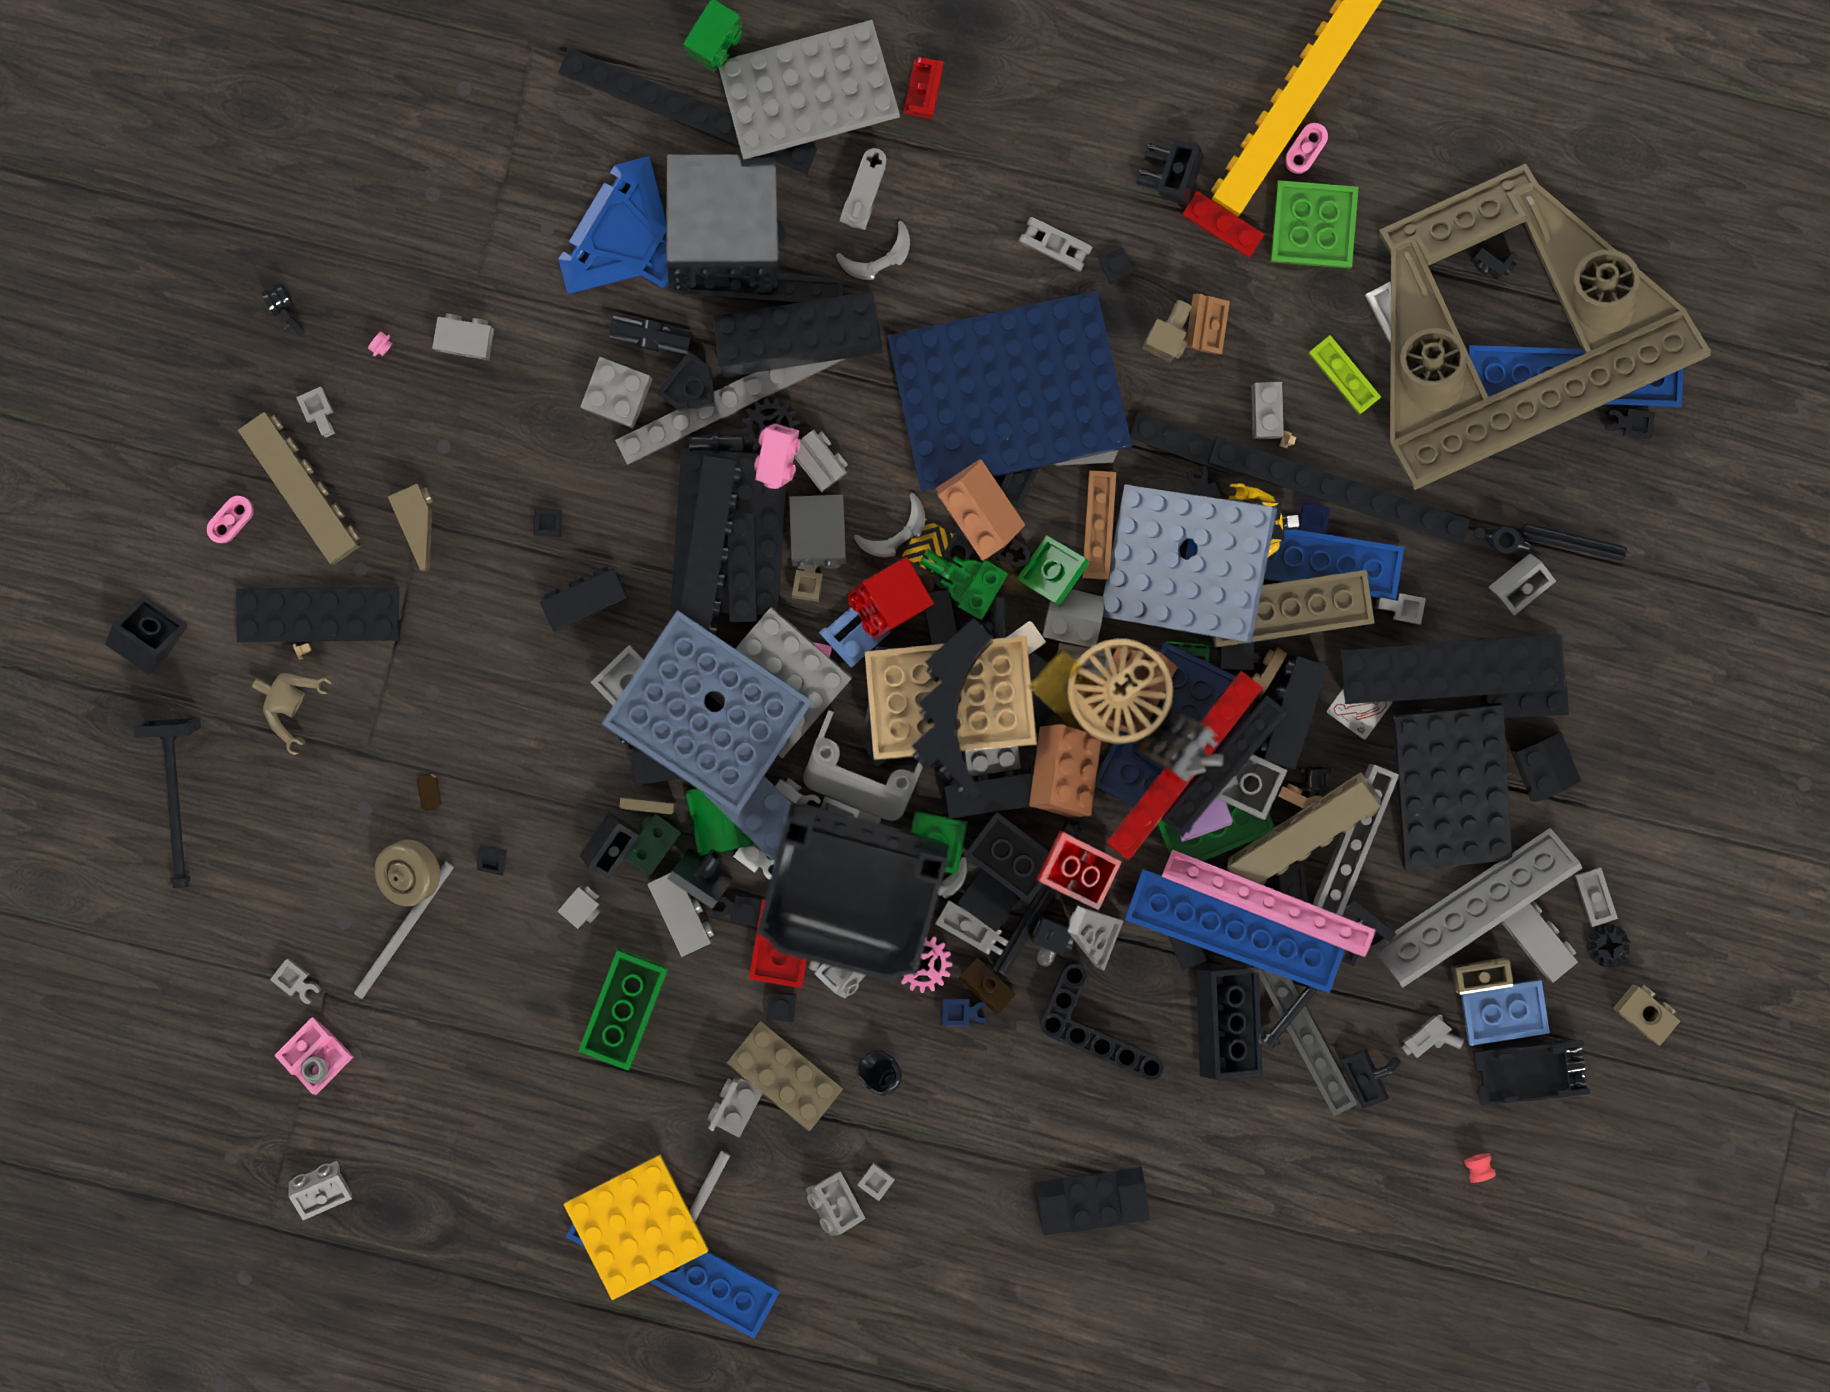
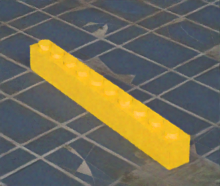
M1336 0L1329 11L1333 14L1332 18L1328 23L1325 21L1321 23L1314 34L1318 39L1313 46L1308 43L1299 56L1304 59L1299 68L1293 65L1285 78L1289 83L1284 90L1278 88L1270 100L1274 104L1269 113L1264 110L1255 124L1259 126L1254 135L1248 133L1240 146L1244 148V151L1239 158L1235 155L1225 168L1230 172L1224 180L1219 177L1211 189V192L1214 193L1211 199L1213 202L1239 217L1382 0Z

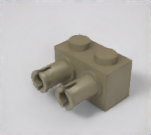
M1177 300L1167 321L1163 322L1159 319L1155 321L1142 350L1170 363L1175 357L1179 359L1188 341L1184 340L1187 332H1184L1182 328L1193 307Z

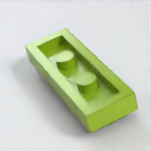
M1331 335L1308 353L1359 415L1381 398Z

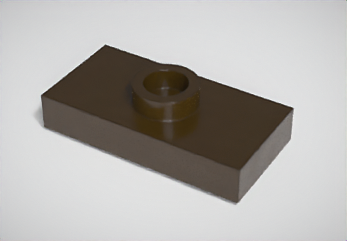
M979 958L974 959L958 977L996 1015L1016 995Z

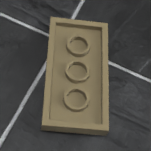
M761 1021L726 1063L807 1131L814 1127L843 1090V1088Z

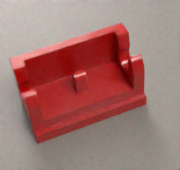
M920 57L914 60L904 114L933 119L943 70V61Z

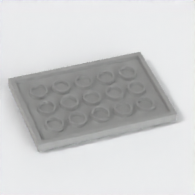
M873 20L729 58L721 68L719 67L743 159L900 117Z

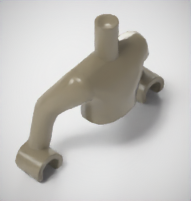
M281 673L272 685L258 678L254 681L252 688L267 695L263 705V713L271 729L287 744V751L290 754L295 755L301 752L294 748L293 742L303 745L305 740L299 736L293 737L281 724L278 713L285 714L291 718L296 714L305 693L295 686L314 688L321 694H327L330 690L324 688L323 681L333 684L335 681L332 677L325 676L317 680L290 673Z

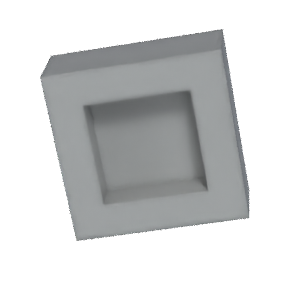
M873 1162L857 1186L880 1201L895 1178Z

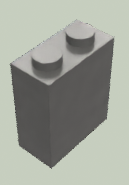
M844 496L789 497L792 565L798 566V569H812L814 565H825L826 568H839L841 564H846Z

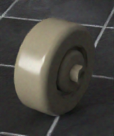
M406 839L386 847L378 855L375 863V879L380 891L388 900L397 905L414 906L431 897L438 888L440 868L437 859L428 847L418 841Z

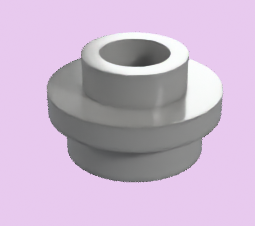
M314 1056L306 1059L301 1067L302 1077L305 1081L312 1084L322 1082L328 1073L327 1063L320 1057ZM317 1065L319 1071L314 1075L313 1068Z

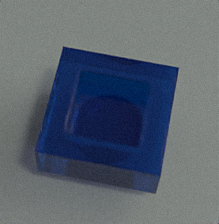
M1304 503L1302 505L1298 530L1326 534L1330 508Z

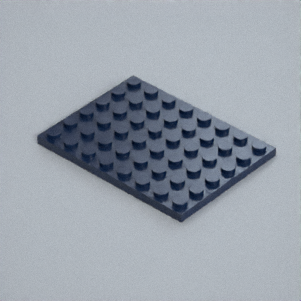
M1097 291L887 335L921 492L936 489L979 459H982L992 476L995 477L1132 447Z

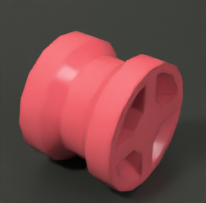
M1489 1153L1475 1155L1464 1160L1465 1166L1470 1170L1469 1180L1471 1183L1482 1182L1496 1176L1495 1170L1490 1165L1492 1159Z

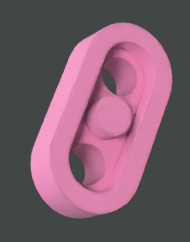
M1310 123L1304 127L1285 156V165L1289 171L1301 174L1310 168L1328 140V133L1324 126L1319 123ZM1315 134L1318 141L1313 143L1309 140L1308 136ZM1295 156H1300L1303 159L1301 165L1294 163Z
M242 496L230 498L207 525V534L210 539L217 543L230 542L253 516L254 507L252 502ZM239 505H243L245 509L241 515H238L236 512V508ZM225 525L227 528V532L224 535L219 533V527Z

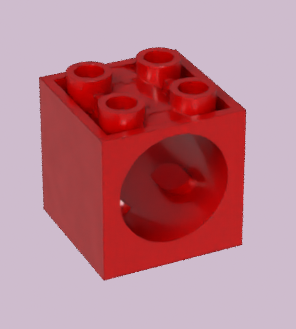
M907 557L865 580L847 593L850 607L859 614L862 619L863 629L868 635L872 636L873 640L934 604Z

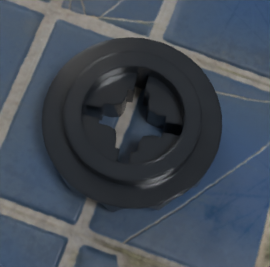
M1611 924L1601 925L1595 928L1588 937V954L1600 966L1615 967L1623 963L1630 953V940L1626 932L1618 926ZM1607 936L1611 942L1619 943V945L1612 948L1611 954H1609L1608 950L1598 949L1606 944Z

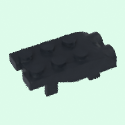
M1169 708L1162 723L1146 737L1134 741L1133 746L1136 754L1142 759L1162 770H1169L1187 782L1190 777L1184 771L1191 764L1192 761L1190 759L1200 747L1203 749L1206 744L1215 747L1218 743L1212 739L1215 733L1207 726ZM1153 714L1150 724L1152 725L1159 716Z
M1561 1040L1473 1051L1475 1070L1481 1071L1482 1085H1477L1479 1104L1482 1106L1590 1094V1089L1585 1081V1062L1582 1056L1584 1041Z

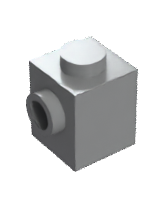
M581 885L557 912L579 929L586 920L591 923L601 912L597 908L601 904L598 900L600 895L590 886L584 888Z

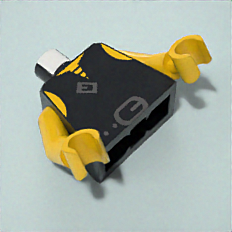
M1230 484V487L1236 489V495L1229 496L1230 500L1277 508L1268 557L1279 549L1280 542L1285 541L1284 530L1299 529L1298 514H1282L1281 503H1276L1274 496L1258 488L1246 487L1244 484Z

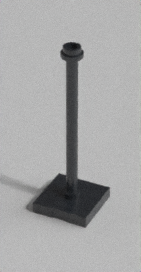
M200 718L147 720L134 727L135 738L160 737L164 744L174 877L170 878V883H172L173 888L189 887V882L191 881L190 876H185L174 739H177V736L190 735L194 731L201 728Z
M1350 896L1346 908L1359 917L1356 922L1376 930L1377 933L1391 942L1397 934ZM1345 949L1342 959L1347 955L1348 950ZM1307 985L1270 1032L1267 1030L1263 1032L1264 1035L1261 1039L1273 1049L1276 1045L1279 1046L1281 1042L1278 1038L1318 989Z

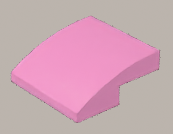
M313 1017L275 1054L283 1066L292 1075H296L314 1095H317L354 1057L336 1037ZM314 1056L324 1059L328 1066L326 1078L317 1084L305 1081L301 1074L302 1064L306 1059ZM317 1065L313 1068L314 1075L319 1071Z

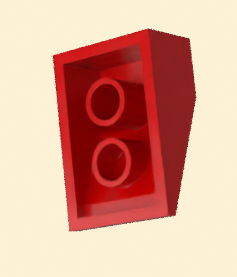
M1060 831L1037 880L1099 910L1122 862Z

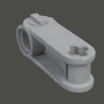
M869 149L863 155L850 195L847 197L840 222L848 224L853 228L866 230L887 160L886 155L880 149ZM873 158L878 160L875 168L870 167V162L873 161Z

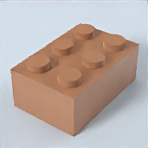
M1117 648L1112 656L1117 674H1119L1122 648ZM1127 649L1125 669L1133 663L1138 654L1137 651ZM1154 651L1163 660L1172 678L1177 666L1162 653ZM1145 655L1142 656L1141 660H1146L1149 663H1152V660H1150L1148 657H1146ZM1108 664V666H1107V668H1106V671L1112 676V673H1111V670H1110V667H1109V664ZM1158 667L1154 668L1153 679L1162 676ZM1139 668L1134 671V676L1138 680H1145L1149 677V673L1147 670ZM1165 682L1144 688L1141 691L1164 693L1166 690ZM1116 686L1115 695L1121 694L1125 696L1126 688L1120 689ZM1093 693L1091 697L1099 695L1101 693ZM1140 698L1157 707L1160 699ZM1103 701L1089 704V706L1094 709ZM1109 705L1097 714L1101 720ZM1136 705L1149 721L1153 713ZM1128 707L1137 734L1143 731L1145 726ZM1116 708L1113 709L1105 724L1114 728ZM1121 708L1119 730L1130 734L1123 709Z
M1062 724L1040 727L1029 806L1067 817L1091 816L1101 740L1090 733Z

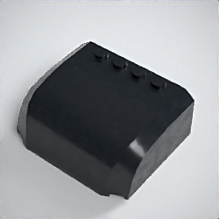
M791 804L785 821L757 934H761L780 953L887 981L896 979L899 976L916 975L947 864L949 845L935 838L813 806Z

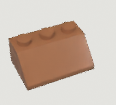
M979 459L936 488L938 496L982 561L1006 546L1025 526V523L982 459Z

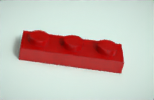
M1198 191L1182 214L1183 217L1247 258L1251 257L1265 235Z

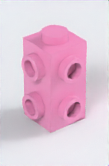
M774 423L762 431L759 439V445L762 446L761 453L756 458L754 470L757 471L755 480L764 482L763 485L766 487L777 489L793 479L795 473V465H793L794 455L798 453L800 448L799 430Z

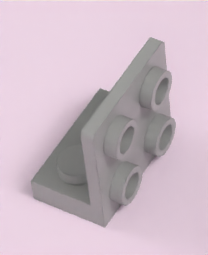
M736 1074L733 1080L728 1078L719 1095L724 1099L721 1104L715 1102L707 1120L711 1122L708 1128L711 1131L718 1126L740 1137L762 1093L743 1077Z

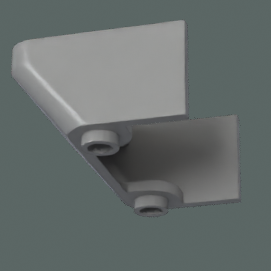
M828 710L803 775L805 785L813 791L889 821L899 819L905 811L923 766L918 762L914 773L903 769L894 771L886 785L836 766L840 755L839 747L835 742L824 738L834 712Z

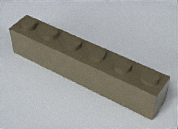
M263 412L238 429V432L330 564H336L361 547L357 541L360 539V536L352 525L347 527L342 520L345 515L336 503L331 504L327 498V495L330 493L321 481L316 482L311 475L314 472L312 466L306 459H300L296 453L299 450L298 446L290 436L286 438L282 433L281 429L284 426L275 414L271 416Z
M1361 772L1228 857L1227 868L1235 875L1264 885L1269 877L1274 874L1278 876L1284 873L1291 863L1296 860L1302 861L1306 859L1313 849L1318 846L1324 847L1328 845L1335 835L1340 832L1346 833L1353 829L1357 821L1364 817L1367 819L1375 815L1379 807H1381L1380 796Z

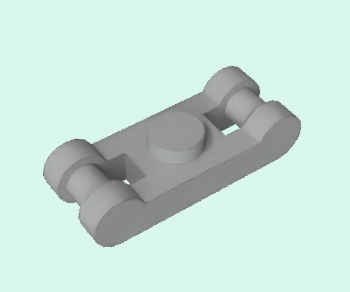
M1030 217L1026 224L1028 228L1025 234H1021L1018 242L1067 265L1073 270L1081 272L1084 266L1082 262L1085 256L1090 254L1092 246L1040 220ZM1038 231L1045 234L1042 242L1034 239ZM1069 246L1076 249L1073 257L1066 255Z

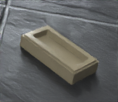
M622 797L620 798L619 807L627 810L673 814L676 803Z

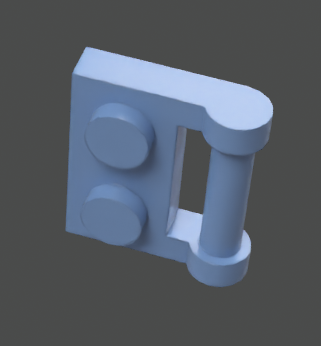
M850 607L827 629L824 627L819 633L852 668L865 656V652L871 651L891 631L873 640L872 636L865 632L861 622L843 640L838 642L834 636L858 615Z

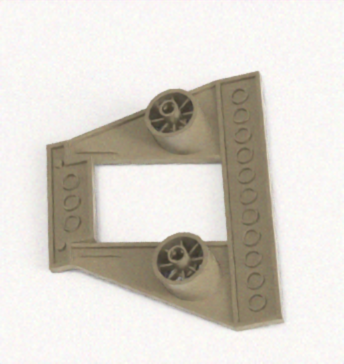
M1526 163L1379 230L1380 237L1391 254L1390 447L1414 490L1705 359L1711 354V350L1686 309L1641 272L1629 256L1614 249L1541 187ZM1524 222L1584 354L1488 397L1428 266ZM1583 284L1593 286L1586 291H1583L1581 288ZM1619 293L1626 295L1620 300L1617 298ZM1595 295L1596 298L1599 299V301H1596L1590 297ZM1452 360L1456 366L1449 365L1447 362ZM1411 362L1420 364L1417 368L1408 369ZM1445 372L1452 373V375H1450L1446 379L1443 377ZM1423 374V376L1426 378L1425 380H1422L1416 376ZM1430 379H1439V381H1430Z

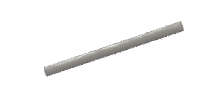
M444 862L440 868L438 888L431 897L412 908L355 990L354 994L361 999L364 998L453 870L454 866L451 863Z

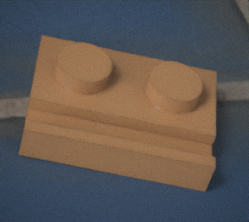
M1193 294L1191 305L1193 308L1190 312L1186 348H1193L1211 354H1222L1230 301L1204 296L1203 294Z

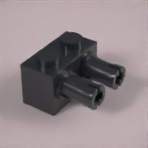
M1175 139L1171 149L1149 143L1147 146L1149 151H1145V160L1166 165L1163 174L1140 168L1138 173L1141 176L1137 175L1136 184L1157 189L1163 200L1188 206L1204 158L1200 146Z

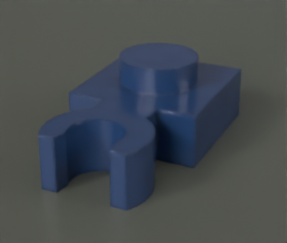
M941 998L940 1025L969 1026V1018L980 1023L986 1022L987 1018L979 1017L977 1010L980 1007L985 1008L987 1005L982 1001H977L969 1006L968 998Z

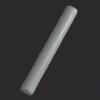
M721 1151L689 1210L694 1221L698 1218L730 1157L724 1151Z

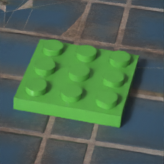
M1278 180L1271 262L1351 269L1359 187Z

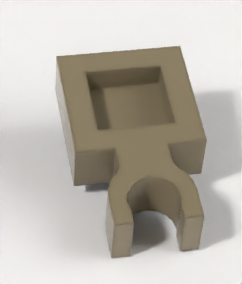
M814 565V568L805 569L804 571L796 570L792 598L819 602L823 574L816 573V570L820 565Z

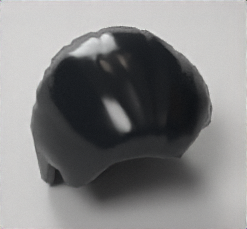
M874 1049L860 1060L857 1076L870 1092L886 1096L893 1093L901 1084L902 1071L898 1062L891 1055L882 1050Z

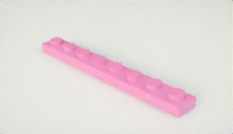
M1172 850L1162 874L1164 878L1363 957L1366 956L1376 931L1175 850Z

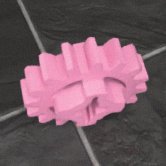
M933 936L930 941L926 937L924 946H929L931 949L923 951L921 956L923 960L930 957L928 961L929 968H918L916 975H904L901 981L902 984L909 981L911 983L910 990L912 991L916 986H920L921 993H924L926 986H929L931 991H935L934 984L937 982L943 986L942 976H950V973L945 969L952 966V962L946 961V958L951 953L950 951H942L945 943L942 942L937 945L936 936ZM940 955L941 968L938 972L934 967V960ZM918 975H927L930 980L920 981L914 978Z

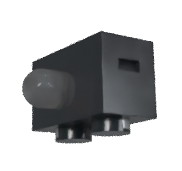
M1041 915L1031 940L1033 944L1041 947L1037 956L1038 963L1041 966H1049L1052 964L1056 953L1064 956L1065 951L1070 952L1075 940L1068 933L1070 926L1044 915Z

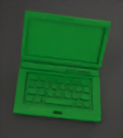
M699 789L686 791L685 795L699 856L707 855L711 849L723 852L755 844Z

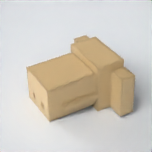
M1284 431V436L1279 446L1288 448V446L1294 445L1296 437L1292 436V433Z
M309 643L301 646L293 645L294 652L299 660L303 659L302 655L312 651Z

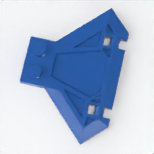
M648 156L614 165L610 174L617 177L613 185L610 186L606 183L602 185L569 241L576 247L571 255L562 252L559 257L567 294L638 276L644 277L664 290L667 288V222L651 159ZM627 183L630 185V188L625 195L621 191ZM586 252L589 254V257L587 258L586 262L583 263L580 261V259Z

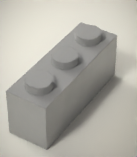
M670 872L649 882L648 887L681 957L711 944V937L714 936V932L709 922H703L700 912L703 909L699 900L695 897L692 898L691 894L669 881L667 878L671 874Z
M1532 901L1502 921L1501 924L1546 979L1555 982L1578 963L1574 958L1576 952L1567 941L1561 942L1556 936L1559 933L1558 929L1551 921L1545 922L1539 915L1542 913V910Z

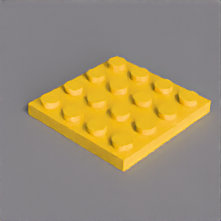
M661 1154L563 1204L612 1300L709 1251Z

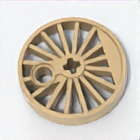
M1114 639L1093 646L1078 659L1069 678L1068 698L1074 716L1088 733L1110 743H1130L1146 737L1162 723L1171 705L1173 688L1165 663L1152 649L1136 641ZM1122 648L1119 674H1117L1110 649ZM1127 649L1137 651L1138 654L1133 663L1125 669ZM1105 651L1112 676L1094 655ZM1145 655L1146 657H1148L1150 660H1152V663H1149L1146 660H1141L1142 656ZM1090 660L1106 680L1083 669L1082 666ZM1158 667L1162 676L1153 679L1154 668ZM1143 668L1148 671L1149 677L1145 680H1138L1134 676V671ZM1080 674L1102 687L1074 683L1077 675ZM1165 682L1166 693L1141 691L1144 688ZM1117 686L1120 689L1125 687V696L1121 694L1116 696L1115 687ZM1078 691L1101 694L1084 699ZM1140 698L1166 700L1163 710H1160ZM1103 701L1094 709L1089 706V704ZM1109 705L1101 720L1097 714ZM1136 705L1159 717L1151 725ZM1128 707L1146 727L1145 730L1136 734ZM1116 708L1114 730L1112 733L1105 724L1113 709ZM1121 708L1128 725L1129 736H1118Z

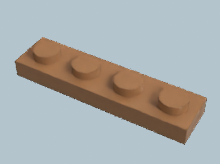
M1089 471L1083 557L1090 563L1082 573V578L1109 580L1116 472Z

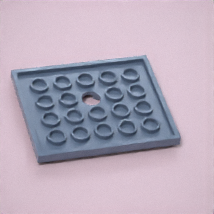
M1124 485L1111 553L1109 580L1106 579L1103 601L1105 603L1102 617L1251 643L1277 508ZM1193 539L1198 546L1197 554L1189 560H1185L1180 554V546L1185 540Z
M676 611L601 725L738 815L812 701L679 611ZM717 691L723 695L725 704L722 710L711 712L706 709L704 698L707 693Z

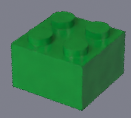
M710 0L683 44L687 56L713 72L716 71L717 67L721 68L729 57L727 51L732 44L736 45L743 35L744 31L741 30L740 15L716 0Z

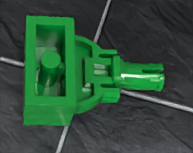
M927 549L924 555L932 559L934 563L922 557L919 564L951 581V583L940 579L939 584L947 588L949 595L956 602L954 606L976 619L982 620L1008 573L986 560L982 561L981 559L980 562L977 560H962L954 556L952 561L959 564L960 567L935 554L930 549Z

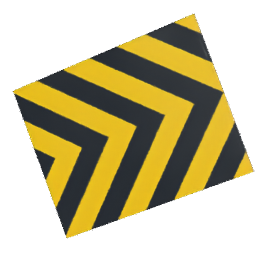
M925 519L922 534L920 537L914 536L902 556L907 557L908 560L933 573L931 569L919 564L921 558H926L934 563L932 559L924 555L926 550L930 549L942 557L954 534Z

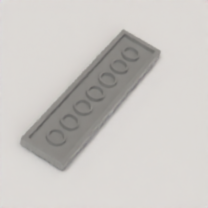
M1549 828L1513 852L1512 858L1498 862L1394 931L1397 935L1391 942L1384 938L1372 947L1403 988L1582 869V866L1554 831Z

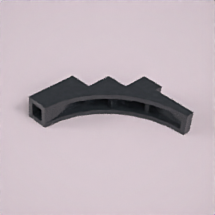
M972 619L925 661L929 667L926 670L929 676L936 683L939 680L942 683L918 703L922 708L919 714L929 725L933 721L935 725L911 746L916 750L912 755L922 766L928 764L933 768L940 761L942 765L938 768L948 779L954 777L960 784L956 789L966 800L972 797L976 802L984 794L971 778L962 758L957 733V713L960 695L968 674L978 658L993 643V639L975 619Z

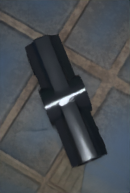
M613 316L609 330V339L636 344L637 347L658 352L664 350L687 355L690 351L693 336L692 332L665 327V324L650 320L637 321Z

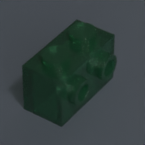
M655 813L653 817L648 814L640 825L643 831L624 857L649 876L653 874L683 832L659 813Z

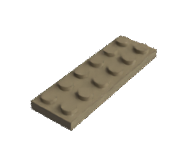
M1367 570L1262 585L1252 642L1373 624L1374 617ZM1213 636L1215 647L1247 643Z

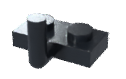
M1367 1049L1345 1056L1340 1060L1362 1109L1384 1102L1389 1098L1381 1079L1392 1075L1400 1066L1401 1061L1398 1057H1393L1385 1066L1377 1069Z

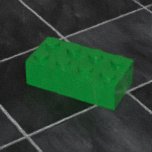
M619 948L614 956L578 1052L629 1071L670 967Z

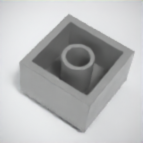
M599 357L581 408L634 429L653 379L649 375Z

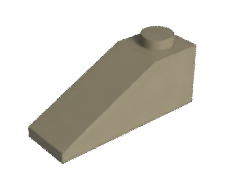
M415 484L388 496V499L420 571H427L430 569L432 508L430 503L433 502V499L427 487L423 488L422 485Z

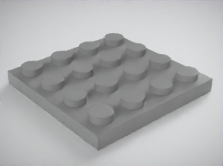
M772 607L735 648V650L812 701L778 753L781 758L789 752L853 678ZM717 691L707 693L724 707L725 701L721 693Z

